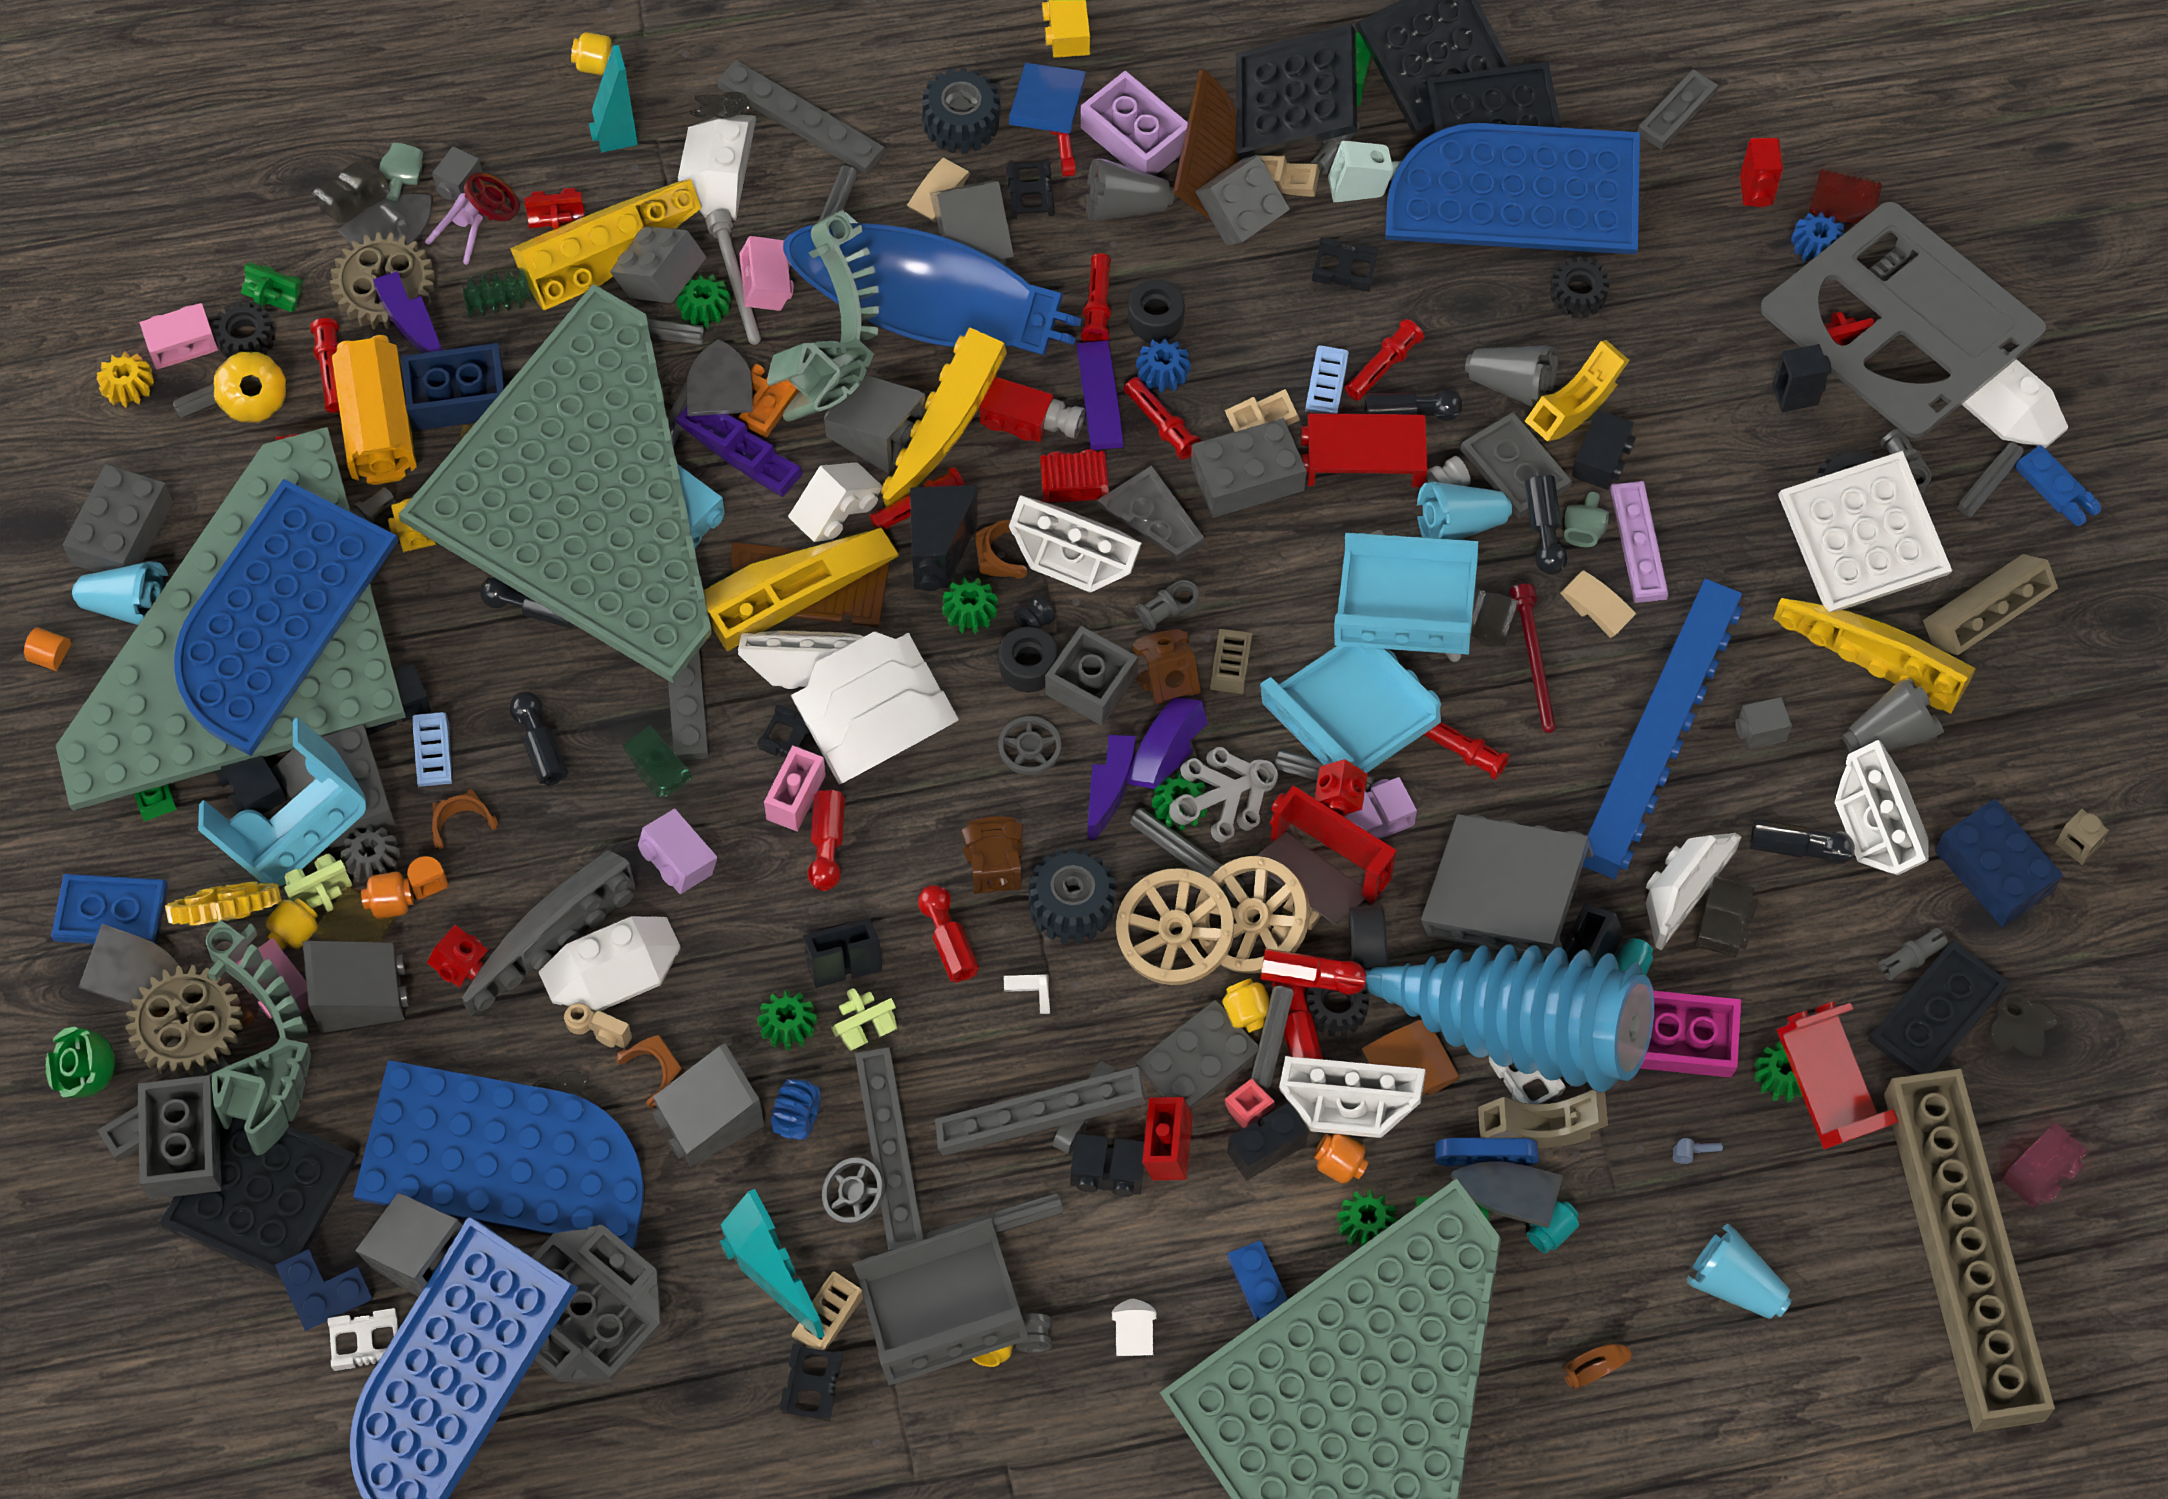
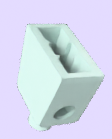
M1341 141L1328 175L1333 202L1383 196L1389 181L1393 180L1395 172L1402 161H1391L1389 148L1386 145Z

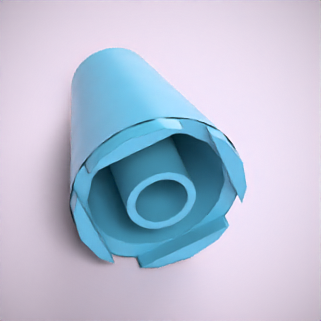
M1431 482L1423 484L1417 498V506L1423 505V516H1417L1423 538L1461 540L1505 524L1508 517L1512 514L1511 501L1502 491Z
M144 562L83 575L73 585V599L82 609L139 625L164 589L165 582L163 576H168V573L161 563Z
M1729 1224L1724 1225L1722 1229L1727 1233L1722 1238L1715 1234L1692 1267L1698 1272L1695 1279L1688 1275L1687 1284L1768 1319H1771L1774 1315L1781 1317L1792 1301L1788 1297L1790 1289L1734 1227Z

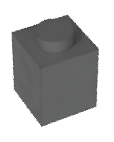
M453 146L432 172L436 191L443 198L456 201L460 194L465 193L464 185L467 179L474 173H482L479 158ZM474 181L472 182V185H471V186H472V191H473V190L475 189V187H476Z
M1782 697L1743 705L1739 718L1736 719L1737 734L1740 739L1745 740L1748 750L1786 742L1792 728Z

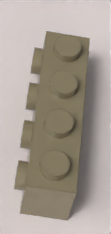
M2022 554L1925 618L1923 622L1932 645L1942 651L1959 655L2057 590L2058 586L2049 561Z

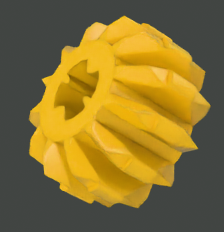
M124 351L120 358L111 354L110 363L101 362L102 371L97 373V381L100 385L99 390L102 396L108 398L113 406L121 402L127 408L130 401L140 405L141 396L150 397L149 388L154 386L150 365L143 361L138 353L130 357Z

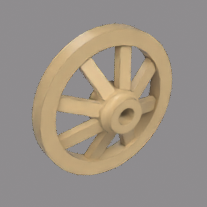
M1248 856L1226 863L1209 877L1220 889L1226 883L1240 903L1238 908L1231 907L1233 917L1237 922L1234 924L1233 938L1246 932L1236 958L1227 954L1220 965L1239 973H1261L1264 956L1249 959L1258 935L1261 936L1268 949L1292 953L1297 951L1304 940L1309 926L1310 904L1302 882L1291 870L1270 858ZM1249 871H1256L1254 898H1249L1235 876ZM1269 872L1280 877L1286 884L1265 903ZM1202 890L1198 895L1195 909L1209 898ZM1292 895L1295 905V916L1274 915L1273 912ZM1218 907L1195 924V927L1210 928V914L1221 916ZM1260 914V919L1253 923L1254 916ZM1271 926L1291 928L1287 938L1280 946H1278L1270 931ZM1199 939L1200 944L1208 955L1218 941Z
M1166 869L1146 876L1129 890L1119 907L1116 920V934L1125 959L1135 971L1157 983L1182 985L1202 979L1222 963L1232 945L1234 917L1224 892L1211 879L1187 869ZM1169 884H1179L1175 910L1170 911L1156 888ZM1190 886L1202 890L1209 898L1187 915ZM1146 895L1161 916L1160 921L1133 914L1137 904ZM1218 907L1221 915V929L1193 927L1213 909ZM1130 925L1159 934L1133 947L1129 928ZM1176 927L1183 929L1178 935L1171 934L1172 930ZM1192 939L1218 940L1214 949L1205 959L1191 942ZM1165 944L1167 945L1160 968L1151 965L1141 957ZM1178 948H1183L1194 963L1193 966L1172 970Z

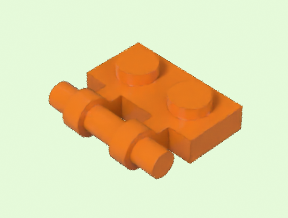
M755 364L750 370L752 391H757L752 398L753 412L741 413L738 420L746 424L747 429L767 438L799 390L788 380L769 386L767 384L768 377L766 379L762 378L765 373L764 368Z

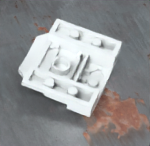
M877 632L868 634L814 663L808 686L791 695L839 785L959 720L944 691L940 690L929 667L922 659L909 633L897 639Z

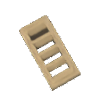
M833 1271L812 1301L817 1314L819 1313L832 1322L830 1327L821 1322L825 1336L822 1340L816 1338L813 1334L806 1331L807 1329L799 1322L792 1333V1337L808 1348L826 1351L862 1301V1290ZM838 1290L848 1298L844 1301L833 1292ZM828 1301L839 1308V1313L836 1314L824 1306L825 1303Z

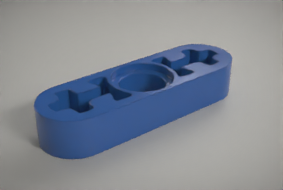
M1446 1138L1435 1143V1161L1442 1166H1468L1481 1162H1510L1530 1166L1539 1161L1538 1142L1527 1138Z

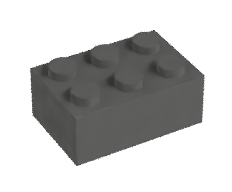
M1284 418L1192 444L1191 467L1212 518L1304 491L1306 469Z
M105 464L63 543V548L71 565L97 573L142 563L173 504L166 483Z
M211 1076L138 1083L140 1186L149 1199L221 1191L220 1123L214 1106Z

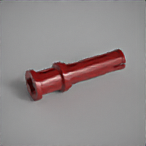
M1097 253L1091 257L1089 299L1083 308L1085 327L1081 330V339L1084 342L1109 340L1107 321L1111 317V309L1107 304L1111 258H1108V255L1104 253Z
M321 318L310 324L311 334L315 338L313 354L320 363L325 410L329 413H339L340 409L332 355L337 352V345L339 344L337 339L339 324L335 319Z
M1404 319L1399 324L1400 328L1393 336L1386 337L1383 340L1382 349L1345 386L1346 393L1352 399L1360 401L1365 393L1381 379L1393 364L1404 361L1407 358V352L1415 344H1419L1424 340V333L1417 324L1411 320Z
M1139 377L1129 380L1124 386V392L1158 427L1159 437L1163 441H1168L1175 448L1176 455L1180 460L1191 457L1192 444L1202 442V440L1187 430L1185 422L1181 417L1172 416L1142 383Z
M951 467L945 475L933 481L930 479L926 480L922 487L963 486L965 483L957 469ZM910 495L874 514H870L869 518L875 529L882 528L884 531L911 517Z
M1443 722L1423 734L1430 740L1463 757V761L1469 767L1475 765L1489 773L1490 778L1493 780L1499 778L1509 761V753H1500L1487 746L1482 738L1472 739Z

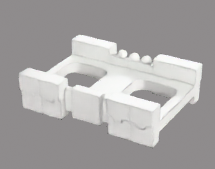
M1489 1056L1490 1065L1495 1070L1499 1079L1504 1078L1503 1082L1510 1093L1512 1092V1099L1527 1104H1542L1556 1096L1562 1095L1566 1088L1560 1078L1553 1081L1547 1080L1538 1070L1532 1074H1524L1520 1071L1513 1072L1508 1066H1498ZM1535 1079H1540L1549 1093L1532 1101L1528 1098L1522 1087Z
M395 1308L373 1311V1317L369 1315L354 1317L355 1319L351 1320L350 1315L328 1318L332 1369L338 1371L356 1368V1364L362 1366L363 1363L369 1365L370 1362L372 1364H375L376 1361L379 1362L387 1348H373L372 1332L376 1328L392 1327L395 1336L398 1331V1315ZM355 1332L357 1334V1351L351 1354H337V1335Z

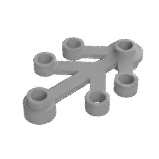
M1216 747L1207 754L1206 758L1211 768L1204 766L1200 760L1191 758L1182 764L1180 771L1183 778L1187 781L1200 779L1217 788L1196 798L1191 795L1178 797L1171 803L1169 813L1174 822L1186 825L1197 819L1201 810L1224 800L1220 819L1211 827V835L1217 842H1225L1233 837L1235 832L1233 823L1241 792L1250 789L1247 807L1237 815L1239 827L1248 831L1259 825V810L1263 794L1274 788L1278 772L1276 767L1267 760L1258 759L1248 763L1229 754L1225 748ZM1215 754L1220 756L1221 763L1216 760ZM1189 765L1194 767L1195 774L1190 771ZM1225 766L1243 777L1234 780L1215 770ZM1179 807L1183 809L1185 816L1180 812ZM1246 815H1248L1251 818V824L1247 822L1245 817ZM1220 826L1225 829L1226 835L1220 832Z

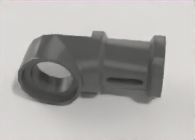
M1895 429L1882 438L1880 445L1883 449L1888 450L1890 455L1903 451L1912 474H1918L1924 480L1922 484L1917 485L1920 494H1923L1928 489L1932 474L1930 469L1922 459L1921 452L1913 448L1907 438L1908 436L1900 429Z
M1187 580L1175 582L1168 588L1160 590L1158 596L1145 605L1139 604L1135 606L1136 614L1143 626L1152 632L1156 629L1158 623L1169 616L1175 617L1178 614L1193 612L1199 604L1198 588L1194 583ZM1188 591L1193 595V599L1188 603H1180L1175 599V596L1178 592Z

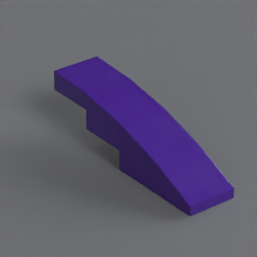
M1108 340L1076 343L1090 448L1092 450L1123 448L1120 414Z
M686 407L675 419L677 424L719 457L781 497H784L803 475L801 467L776 454L773 445L749 433L746 424L728 414L688 416Z

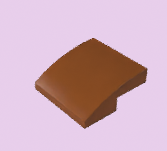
M1422 1020L1395 1030L1362 1048L1370 1064L1425 1069L1426 1075L1422 1096L1426 1093L1433 1095L1461 1078L1438 1035L1427 1030Z

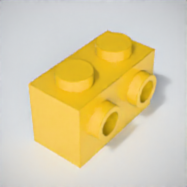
M1048 0V2H1042L1043 21H1049L1050 27H1045L1046 46L1052 45L1053 58L1090 55V32L1086 0Z

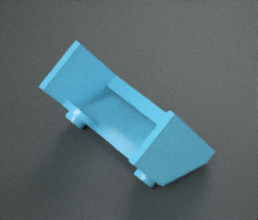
M298 717L293 720V747L305 756L306 769L316 779L270 820L257 811L244 810L236 814L229 821L205 800L199 804L198 831L261 883L284 885L286 883V873L296 868L303 869L361 818L366 810L365 795L337 750Z

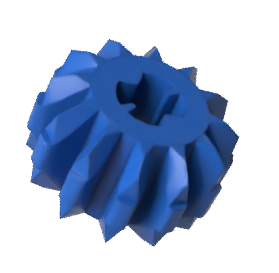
M1822 211L1817 217L1808 213L1804 220L1799 219L1796 223L1795 231L1791 237V244L1795 245L1794 254L1803 255V263L1809 259L1812 260L1845 234L1843 233V224L1835 223L1834 216L1825 218Z
M1166 337L1161 344L1152 339L1149 347L1142 346L1140 356L1136 360L1138 377L1142 382H1146L1149 390L1158 387L1162 394L1165 388L1168 387L1175 392L1177 384L1184 385L1190 372L1191 363L1188 360L1189 354L1187 349H1180L1178 341L1171 345L1168 344Z
M788 1079L783 1084V1087L779 1089L777 1099H775V1105L772 1110L771 1124L774 1133L791 1140H805L809 1136L815 1121L818 1120L819 1104L822 1099L818 1086L812 1085L808 1081Z

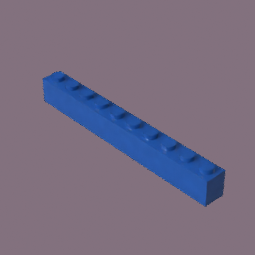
M1704 579L1590 829L1588 838L1594 854L1593 858L1585 857L1583 867L1615 880L1620 869L1627 871L1634 855V851L1629 850L1633 841L1640 842L1647 825L1642 822L1645 813L1652 815L1659 796L1654 794L1658 785L1664 787L1670 775L1671 768L1666 767L1669 759H1677L1684 741L1679 740L1682 731L1689 732L1696 716L1691 710L1694 704L1701 706L1708 687L1703 685L1706 677L1713 679L1720 660L1715 659L1718 650L1725 652L1732 636L1727 630L1730 624L1736 626L1744 609L1738 606L1742 595L1741 592Z

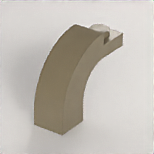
M1595 1090L1551 1104H1527L1502 1097L1478 1107L1480 1138L1533 1139L1538 1142V1148H1553L1580 1143L1591 1139L1590 1132L1608 1126L1605 1092H1597Z

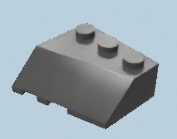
M364 725L323 736L322 738L337 750L366 798V810L363 816L328 847L330 849L344 845L345 839H355L354 829L360 831L361 834L365 833L368 824L373 827L374 833L381 827L386 829V831L396 829ZM295 748L271 769L273 775L282 784L291 799L295 798L316 779L306 769L305 756Z

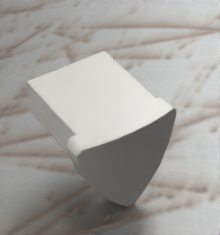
M1049 975L1004 976V992L1039 991L1040 1014H1050Z
M1129 1299L1113 1309L1112 1320L1116 1321L1117 1356L1153 1355V1320L1156 1319V1310L1148 1303L1137 1299Z

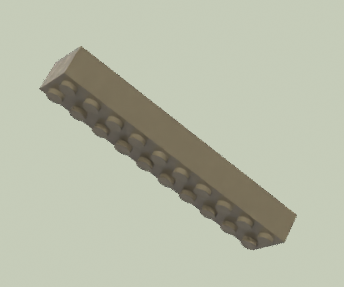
M1955 1069L1892 1078L1884 1093L1888 1111L1893 1109L1898 1123L1893 1124L1892 1127L1973 1432L2045 1422L2055 1407L1962 1070Z

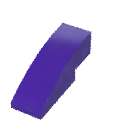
M398 271L373 279L374 288L383 307L402 334L422 353L442 351L422 297L420 296L412 300L408 299Z
M1177 697L1172 699L1161 711L1145 735L1133 759L1126 779L1128 785L1155 789L1192 754L1189 741L1208 724L1202 701Z
M1108 735L1106 765L1092 764L1088 840H1095L1104 830L1124 797L1128 787L1127 775L1135 755L1136 736Z

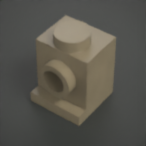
M2081 809L2064 826L2055 844L2083 865L2104 843V838L2109 830L2104 827L2102 821L2096 815L2088 814ZM2073 836L2085 846L2084 849H2081L2070 838Z

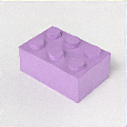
M1127 71L1121 73L1081 105V129L1126 167L1155 176L1181 155L1188 122Z

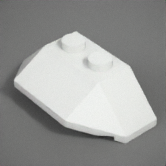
M723 113L688 127L678 182L688 178L691 179L702 207L700 212L705 218L712 212L724 210L729 212L732 221H736L756 116Z
M2001 348L2006 355L2009 354L2004 348ZM2017 359L1962 404L2002 440L2037 445V447L2042 445L2046 449L2068 429L2052 389Z
M1022 495L1018 499L1009 524V528L1015 536L1030 569L1088 592L1096 591L1131 574L1142 542L1117 529L1061 507Z
M807 631L742 633L738 655L772 686L794 689L799 686H808L814 663L863 638V636L839 632Z
M1877 740L1848 754L1847 766L1840 781L1835 804L1846 833L1855 844L1854 853L1857 861L1895 875H1900L1927 862L1928 836L1906 781L1881 741Z
M1730 833L1690 838L1681 849L1677 846L1673 848L1665 861V864L1668 866L1662 873L1656 871L1646 886L1650 890L1646 900V907L1655 947L1662 950L1737 851L1741 840L1740 835Z
M631 916L566 944L539 971V975L553 1004L571 1006L576 1003H582L596 1013L597 1010L602 1011L660 986L680 950V944L667 917Z
M1285 1056L1279 1087L1310 1131L1381 1138L1421 1103L1426 1071L1421 1068Z

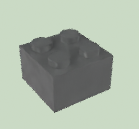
M1259 155L1241 159L1195 191L1226 245L1242 243L1290 210Z
M645 226L636 234L635 240L628 249L618 257V262L611 269L610 273L631 299L672 303L707 257L688 230Z
M1080 626L1045 675V695L1103 726L1137 677L1138 656Z

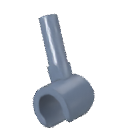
M1683 1138L1673 1147V1161L1688 1164L1693 1162L1694 1153L1722 1151L1723 1145L1721 1142L1694 1143L1689 1138Z

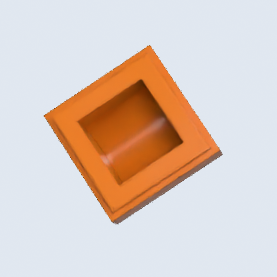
M36 627L26 639L24 656L29 662L57 671L72 643L67 637Z
M428 856L419 857L409 865L407 875L417 900L426 898L449 887L444 871L436 859Z

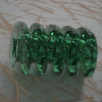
M522 267L518 268L517 278H514L510 270H506L504 280H501L497 272H493L492 282L490 283L483 274L480 276L479 285H476L472 277H468L466 287L462 285L469 318L474 317L475 308L479 310L482 316H486L489 305L496 314L499 313L500 303H503L507 311H511L513 301L517 303L520 309L524 308L525 299L528 298L531 303L527 278Z

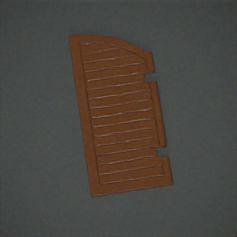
M1201 69L1198 71L1173 193L1212 221L1195 191L1239 162L1235 145L1237 109L1222 86L1205 69Z
M732 542L731 565L733 574L750 564L799 550ZM890 561L791 617L842 623L843 614L853 615L852 624L879 627Z

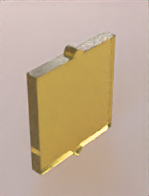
M347 887L332 905L334 910L327 912L320 920L315 934L326 941L382 943L383 935L394 923L396 916L383 919L375 918L371 909H364L361 895Z

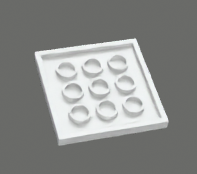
M1903 451L1783 489L1778 494L1821 602L1828 612L1843 610L1947 576L1952 572Z

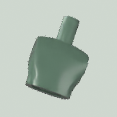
M402 143L391 144L389 151L382 158L379 168V176L391 181L386 194L387 199L398 201L403 184H419L423 166V152L420 149Z
M1588 493L1584 505L1567 506L1564 519V538L1568 543L1579 547H1592L1596 545L1597 541L1606 531L1609 512L1597 507L1600 500L1598 493Z

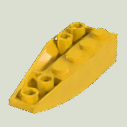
M688 178L605 208L510 249L522 279L541 309L546 310L586 293L593 284L599 287L612 278L613 275L610 271L618 262V257L628 249L635 240L636 234L645 226L675 229L702 207L693 183Z
M970 327L965 336L960 335L953 350L955 356L951 364L946 363L940 373V386L936 392L932 391L925 403L927 411L922 421L918 419L915 422L910 433L912 440L908 448H902L897 457L896 466L898 468L893 477L888 476L883 484L881 494H883L882 498L886 507L906 497L910 493V487H917L943 460L961 437L979 409L1007 354L1004 342Z
M878 528L750 564L703 590L710 625L728 652L739 646L742 633L756 634L766 631L898 557V553L883 529Z
M1781 598L1773 618L1784 628L1795 630L1808 637L1812 643L1818 646H1825L1838 653L1842 659L1848 662H1855L1868 669L1872 675L1878 678H1884L1894 684L1903 679L1911 678L1917 688L1921 686L1924 689L1932 707L1944 710L1950 714L1969 685L1976 669L1916 636L1844 610L1828 612L1820 604Z

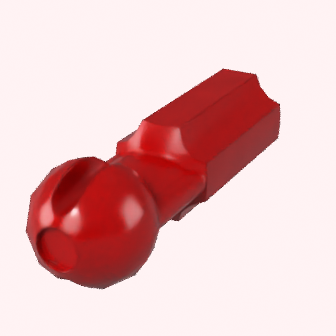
M819 790L814 794L811 842L817 847L816 860L808 868L807 875L812 886L821 891L832 889L839 883L841 878V870L834 857L835 848L842 845L845 797L842 796V792L835 790Z
M938 885L925 887L919 894L917 900L918 908L925 916L932 918L936 929L932 938L949 979L955 983L969 980L977 975L979 965L962 925L958 922H952L948 913L952 903L951 896L946 889Z
M1265 948L1261 979L1334 990L1346 995L1359 993L1365 987L1367 977L1364 967L1354 961L1343 962Z
M1272 981V990L1274 986H1284L1293 990V997L1284 1029L1289 1056L1323 1060L1312 1014L1308 1011L1304 995L1305 986Z

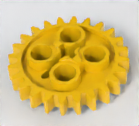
M256 881L234 885L227 884L226 887L220 885L197 891L195 895L186 896L184 899L168 903V905H165L168 923L201 925L218 922L219 920L226 922L250 916L251 912L279 904L281 896L278 883L257 884Z

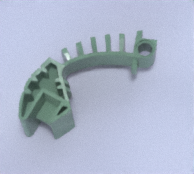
M844 210L834 213L813 225L811 237L816 249L808 252L812 258L821 256L833 282L841 313L840 343L838 341L803 343L773 355L767 379L769 386L788 380L799 390L798 394L783 412V419L787 422L829 409L846 399L848 395H851L860 386V382L863 381L866 374V368L869 367L874 353L861 341L869 340L878 335V328L861 326V321L879 314V306L860 308L859 300L879 293L878 286L857 290L855 281L874 274L875 269L874 266L851 273L848 263L866 256L870 252L866 247L849 255H843L839 245L863 232L861 225L852 228ZM829 227L832 229L834 236L830 234Z
M219 920L206 936V945L210 957L215 963L207 972L209 979L218 981L227 972L241 982L267 1008L276 1023L280 1035L278 1042L270 1049L212 1073L214 1106L222 1127L228 1129L233 1117L247 1120L245 1132L252 1151L256 1155H262L282 1137L289 1127L288 1121H293L299 1109V1100H302L304 1077H307L311 1052L308 1044L292 1039L306 1038L308 1028L306 1021L300 1016V1008L297 1001L290 995V989L282 975L278 977V972L268 958L264 961L257 947L253 944L248 947L257 936L253 925L250 923L240 934L225 922ZM229 941L233 943L228 950L218 951L215 949L221 942ZM243 956L240 965H238L237 962H238V961L241 959V957Z

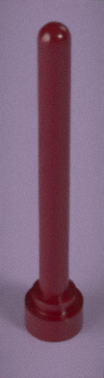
M1520 584L1509 590L1511 605L1516 608V611L1520 612L1542 729L1545 733H1552L1556 726L1533 613L1535 603L1538 600L1536 589L1532 584Z

